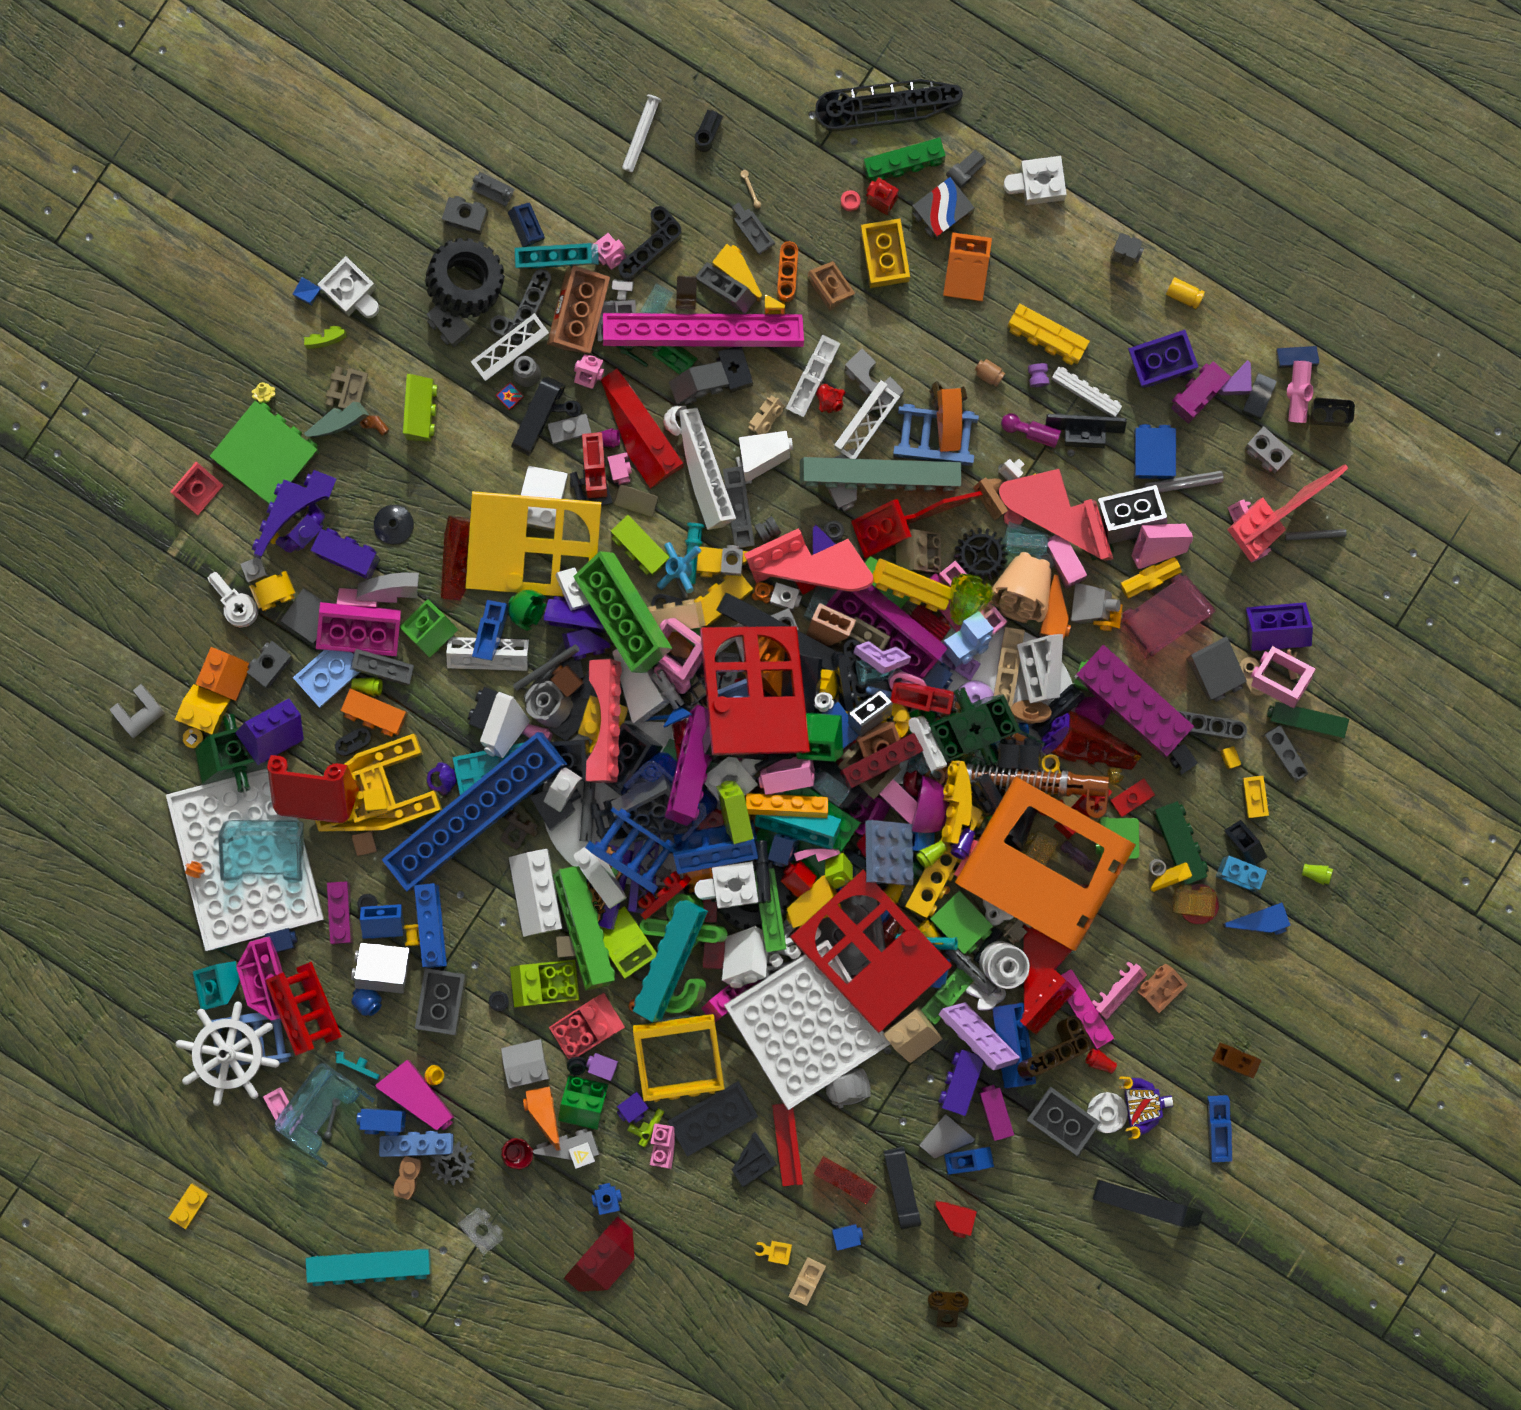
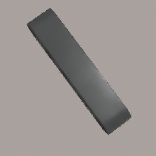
M1178 711L1191 724L1193 719L1201 721V729L1193 727L1189 732L1192 734L1235 741L1240 740L1247 733V727L1241 721ZM1214 722L1221 724V732L1213 731L1212 724ZM1233 726L1241 728L1242 733L1240 736L1232 733Z

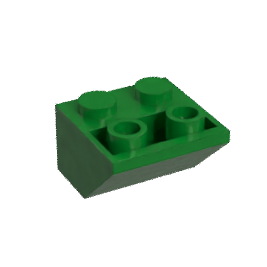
M806 713L810 752L796 753L797 759L836 761L843 755L842 715Z
M568 1076L560 1105L558 1121L598 1130L608 1084Z

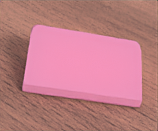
M339 588L337 604L378 608L379 602L357 601V589Z

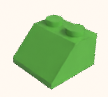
M428 599L400 626V629L429 658L458 631V628Z

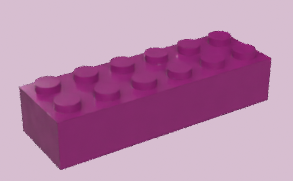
M873 585L859 591L838 590L826 604L827 607L855 619V617H858L890 636L885 651L898 647L911 657L909 664L899 668L903 672L923 679L948 649Z
M1102 645L1074 676L1164 758L1172 752L1194 727L1105 645Z

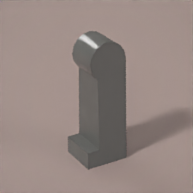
M1281 725L1262 735L1295 783L1308 775L1306 767Z

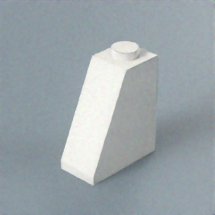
M787 431L739 437L745 482L751 481L790 458L789 450H793L792 438L787 437Z
M498 692L480 740L485 747L484 751L492 757L496 755L504 758L530 722L514 697Z

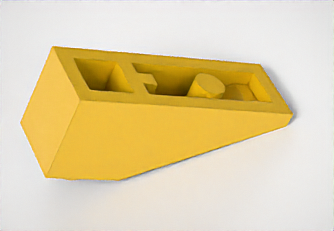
M726 244L713 260L712 265L747 286L757 298V301L760 302L762 294L743 255H741L742 251L735 245L729 246Z
M699 547L701 552L698 554L697 573H700V576L705 578H712V575L721 574L723 549ZM743 551L742 565L748 564L744 556L748 551ZM731 555L726 559V562L729 565H735L738 562V558Z

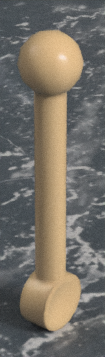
M743 170L741 177L746 181L754 201L753 206L758 209L761 207V203L757 200L751 186L748 171Z

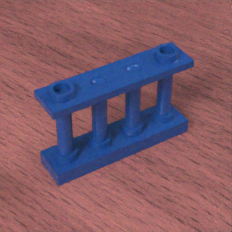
M613 807L611 811L618 817L600 843L594 844L589 841L585 848L654 894L658 886L653 883V877L671 852H679L676 849L677 845L669 839L665 842L630 819L631 814L621 808L618 811ZM624 821H626L633 828L616 853L613 852L611 855L606 852L607 846ZM641 831L649 838L633 861L626 865L622 862V857ZM654 843H659L664 847L647 873L644 872L641 875L637 872L639 870L638 866Z
M750 820L754 839L737 844L732 842L726 832L725 825L673 835L674 842L677 845L676 849L679 851L673 852L677 873L681 874L758 859L755 844L757 835L753 820Z
M435 883L414 885L422 967L447 966L439 885H435Z

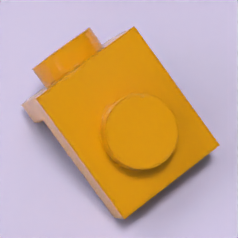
M1120 605L1119 612L1110 611L1108 621H1093V625L1099 626L1102 631H1112V628H1120L1123 605Z

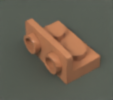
M1164 964L1155 971V974L1141 985L1137 992L1145 998L1156 1012L1160 1013L1187 986V983L1172 967Z

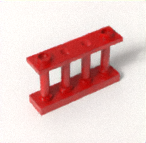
M312 961L297 967L298 974L286 978L283 972L265 980L296 1056L314 1049L312 1042L324 1038L325 1042L328 1043L342 1037ZM301 981L305 993L294 997L290 985ZM309 1000L313 1012L301 1016L297 1004ZM317 1019L321 1030L309 1035L305 1023Z

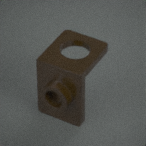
M677 276L675 308L695 309L697 277Z

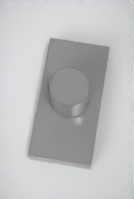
M586 414L548 424L553 444L582 437V434L591 433Z

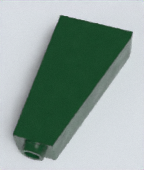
M1274 702L1273 706L1269 705L1266 717H1269L1268 723L1281 725L1285 728L1336 742L1345 738L1350 720L1295 706V708H1292L1280 702Z

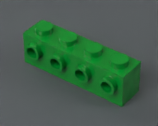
M939 137L865 158L863 166L868 183H871L872 181L876 182L878 177L885 181L886 178L901 177L904 173L918 172L928 166H939L943 164L942 162H945L946 155L941 138Z

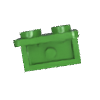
M1098 818L1097 823L1136 844L1129 859L1139 857V820L1137 818ZM1095 843V853L1099 854V859H1101L1104 848Z

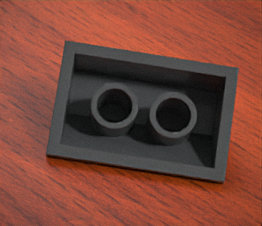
M1157 485L1098 499L1101 518L1109 544L1138 538L1142 525L1167 524V515Z

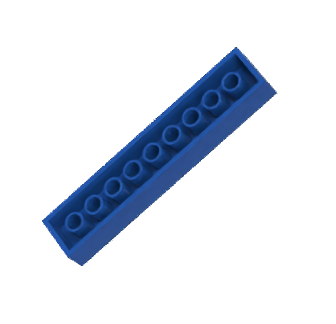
M537 732L391 851L382 861L406 891H412L414 885H420L561 770L567 763L542 732Z

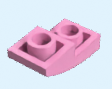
M654 1124L650 1143L654 1145L650 1161L651 1166L672 1168L675 1142L673 1126Z

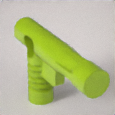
M658 1108L649 1124L643 1122L640 1128L630 1124L627 1131L639 1136L641 1140L638 1144L646 1147L652 1136L654 1124H659L665 1111ZM643 1134H649L647 1140L643 1138Z

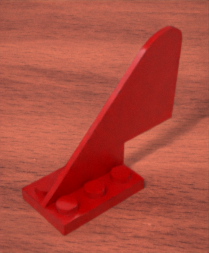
M982 491L943 499L915 514L906 516L903 514L898 499H895L852 520L851 523L864 557L869 558L912 537L908 524L963 505L983 496Z
M1024 924L1023 928L1027 931L1023 936L1024 953L1029 960V973L1024 981V1013L1020 1022L1037 1035L1077 990L1055 970L1073 950L1033 927L1028 928Z

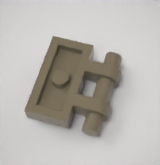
M335 366L334 373H331L330 377L332 380L330 389L326 392L327 400L325 405L333 407L335 399L340 400L338 407L341 409H345L352 402L361 403L368 373L348 368L347 375L344 376L342 375L343 368ZM339 382L344 383L342 393L337 392Z

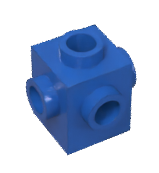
M610 1183L598 1185L599 1189L595 1190V1195H592L594 1207H598L599 1215L620 1211L619 1202L622 1201L620 1189L616 1190V1186H611ZM604 1195L610 1196L609 1202L604 1200Z

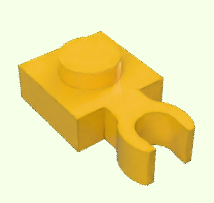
M772 1241L770 1247L763 1242H757V1245H762L764 1250L761 1253L755 1252L756 1255L763 1256L766 1254L769 1255V1262L788 1265L792 1244Z

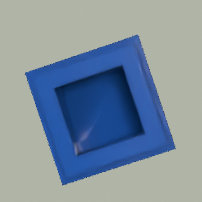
M302 277L293 292V296L312 306L321 289Z

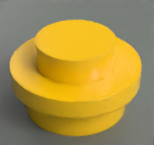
M431 1065L427 1068L425 1072L427 1084L437 1085L443 1081L444 1072L439 1066Z

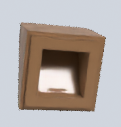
M372 831L352 835L357 856L377 852Z

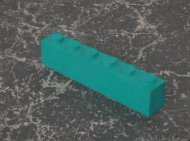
M689 900L679 901L675 905L673 917L665 928V936L658 944L657 955L650 963L651 969L649 974L644 978L642 982L643 988L634 1001L635 1007L633 1012L651 1022L662 1021L708 913L707 910Z
M430 1249L312 1256L306 1258L307 1283L312 1282V1286H323L326 1281H333V1285L345 1284V1280H353V1283H365L366 1279L374 1278V1282L386 1281V1277H394V1281L407 1280L406 1276H415V1279H426L427 1275L432 1273Z

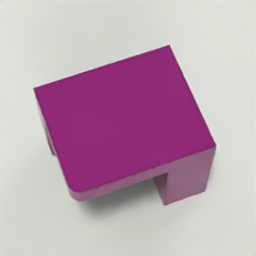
M1085 697L1075 710L1083 726L1103 725L1111 712L1097 697Z

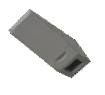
M586 1128L575 1132V1137L569 1139L567 1135L559 1137L560 1151H556L552 1144H548V1141L536 1145L537 1149L533 1150L534 1154L572 1160L568 1149L588 1142L593 1156L600 1154L593 1132H587Z

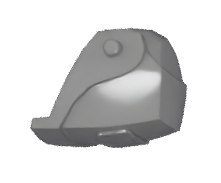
M853 1068L826 1086V1094L832 1101V1104L843 1108V1105L855 1104L871 1096L870 1083L863 1068Z

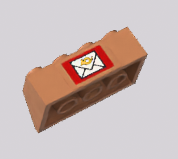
M574 265L566 268L547 342L548 345L569 351L591 353L610 280L609 276Z

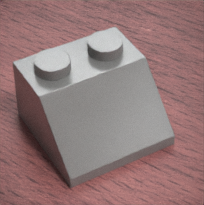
M541 1039L501 1048L508 1088L550 1079Z

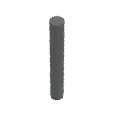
M1346 529L1285 533L1286 541L1346 537Z

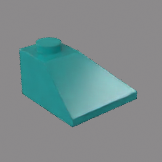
M236 961L216 964L193 971L200 1009L208 1010L228 1004L240 982Z

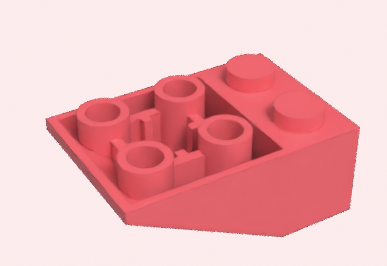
M605 993L549 1028L569 1060L572 1057H579L624 1029L625 1026Z

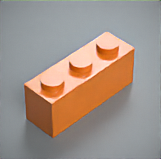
M353 689L349 690L341 708V712L345 713V718L354 722L356 718L364 721L362 725L374 729L375 726L381 728V733L390 737L393 734L399 735L408 714L403 710Z

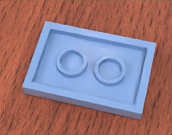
M323 650L297 673L293 679L321 708L361 672L350 670L353 659L352 652Z

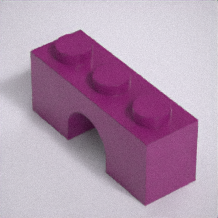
M350 882L327 883L330 944L353 943V928L350 919Z

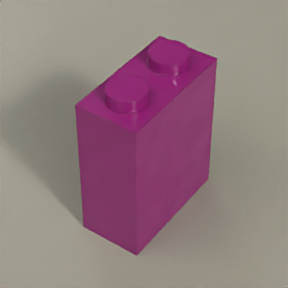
M994 1085L982 1087V1092H979L978 1095L992 1140L996 1141L1013 1136L1014 1132L1000 1087L995 1088Z

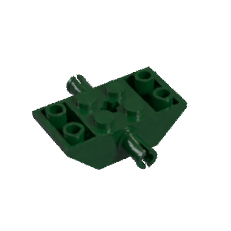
M962 687L960 691L957 689L953 694L960 708L930 725L932 733L946 762L978 749L981 751L986 765H991V762L995 763L998 761L991 744L1020 732L1017 721L1004 694L986 697L971 703L966 688ZM975 723L976 726H980L978 729L972 727V724Z
M228 714L229 719L224 715L222 720L225 731L209 735L195 748L201 781L203 785L235 777L237 791L240 793L244 792L245 788L247 792L250 790L247 773L266 769L269 760L257 765L235 733L240 728L236 726L235 715Z

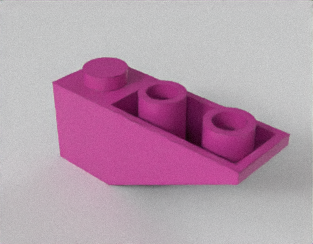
M761 979L757 980V982L743 985L740 988H733L728 985L701 1009L706 1015L714 1014L715 1022H717L728 1013L724 1004L761 982Z

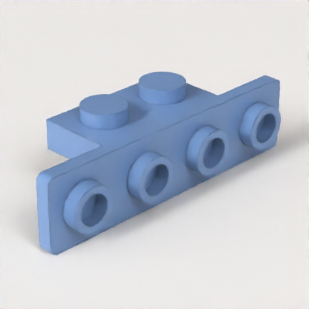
M427 1131L425 1134L420 1135L419 1132H408V1135L380 1137V1157L447 1155L453 1153V1134L451 1133L438 1134L435 1131Z

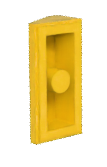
M1180 864L1166 870L1163 875L1157 876L1151 891L1155 892L1191 878L1192 874L1188 864Z

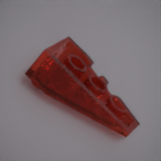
M448 515L443 548L441 598L460 601L467 589L466 576L470 518Z

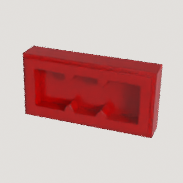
M1142 779L1110 800L1120 817H1123L1155 796L1146 780Z

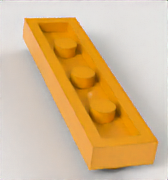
M746 793L748 814L814 818L828 817V797Z

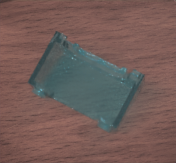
M229 820L222 824L218 835L221 881L235 883L242 878L243 874L283 875V879L287 880L288 883H297L303 880V822L296 820Z

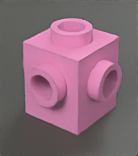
M609 233L594 243L598 244L599 262L602 265L606 264L611 270L626 258L623 252L625 250L624 245L619 239L615 241Z
M584 354L582 360H578L575 365L574 372H576L574 383L593 389L597 380L601 381L604 374V369H602L603 360Z

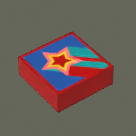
M511 382L496 395L509 411L524 398Z

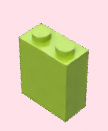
M736 781L722 782L721 785L716 786L726 832L734 844L754 839L744 793Z

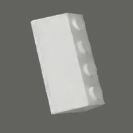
M537 850L509 857L523 937L563 930L549 850Z

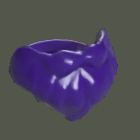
M438 762L436 767L431 769L427 775V784L430 789L440 792L442 796L448 794L456 784L454 769L450 768L446 763ZM437 771L440 772L439 778L442 783L440 787H435L431 783V776Z

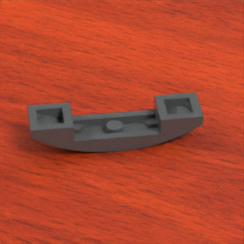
M743 466L723 469L725 488L736 517L731 522L734 545L739 546V548L755 546Z

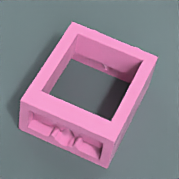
M676 618L666 619L659 625L666 639L675 629L696 645L683 666L667 654L658 662L682 680L692 679L703 661L701 637Z
M1272 646L1269 653L1265 651L1260 660L1261 666H1256L1253 670L1251 686L1295 708L1311 682L1316 669ZM1271 661L1301 675L1293 691L1263 676Z
M792 757V759H783L761 770L759 777L760 788H764L765 795L814 786L815 769L813 760Z

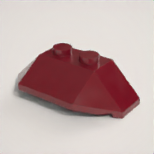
M617 1216L564 1279L579 1292L608 1290L635 1259L633 1229Z

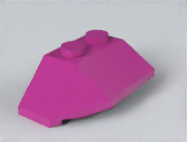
M269 936L249 942L236 967L247 1006L272 1021L279 1019L280 1016L265 980L283 973L278 953Z

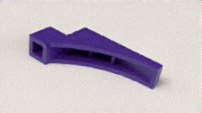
M314 470L312 475H307L304 482L307 488L285 479L282 484L278 483L274 492L277 495L275 502H270L266 512L270 515L267 521H262L259 529L262 532L260 539H255L251 549L255 551L254 557L262 558L274 535L295 514L320 500H329L336 478Z

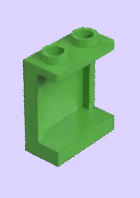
M960 891L929 919L947 938L957 937L958 949L963 954L973 952L978 947L975 943L980 938L985 940L992 933L990 929L993 925Z

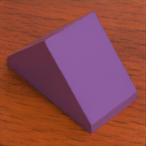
M1247 360L1218 393L1220 395L1250 394L1252 391L1251 363Z

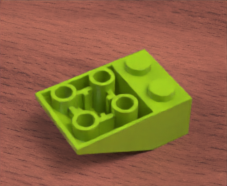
M625 906L618 910L613 930L599 926L604 934L605 948L608 949L610 958L625 979L646 966L656 957L657 952Z
M575 960L510 967L514 1007L579 1000Z

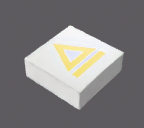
M588 1142L568 1149L575 1169L595 1162Z

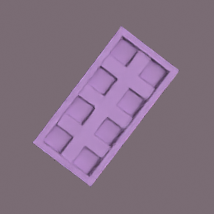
M966 1002L943 1008L939 1013L945 1024L950 1026L957 1033L958 1037L964 1040L971 1047V1050L979 1055L993 1071L1016 1064L1020 1059Z

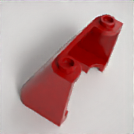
M270 755L267 769L273 809L278 815L332 823H343L349 819L359 789L347 765L338 763L329 765L323 776L287 772V760L281 756Z

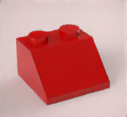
M938 1200L934 1201V1205L949 1230L953 1231L952 1234L961 1238H965L966 1235L971 1236L977 1213L975 1210Z

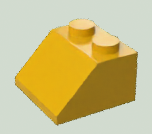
M193 684L183 699L175 720L205 733L216 734L231 699Z

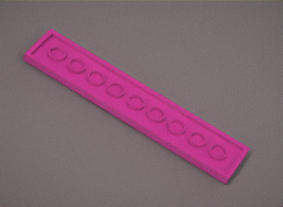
M603 313V346L804 347L802 314Z

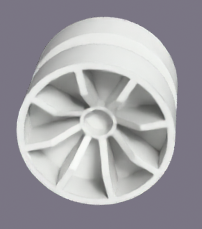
M996 941L989 944L981 953L979 960L980 970L995 985L1011 989L1022 984L1027 978L1029 960L1026 954L1014 945L1005 941Z

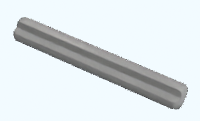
M1222 471L1146 483L1145 488L1157 485L1160 493L1223 482L1224 476Z

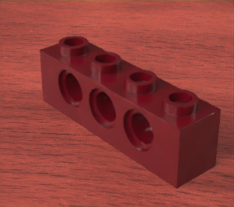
M912 733L841 770L840 774L850 790L920 754L924 750L915 733Z

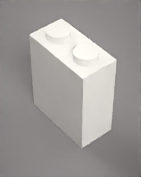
M754 926L727 936L725 940L722 981L728 983L731 987L740 988L743 985L766 978L768 952H766L762 929Z

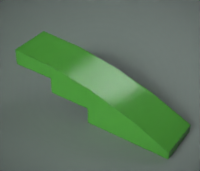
M957 968L947 979L946 984H943L921 1009L933 1026L941 1019L939 1015L941 1010L952 1006L973 982L962 969L959 970Z

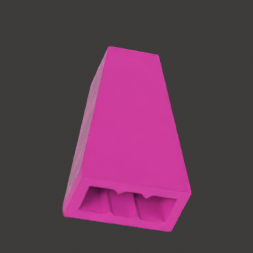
M406 1060L375 1085L380 1091L435 1130L441 1128L444 1131L452 1124L451 1119L454 1116L430 1085L426 1083L423 1076L410 1060Z

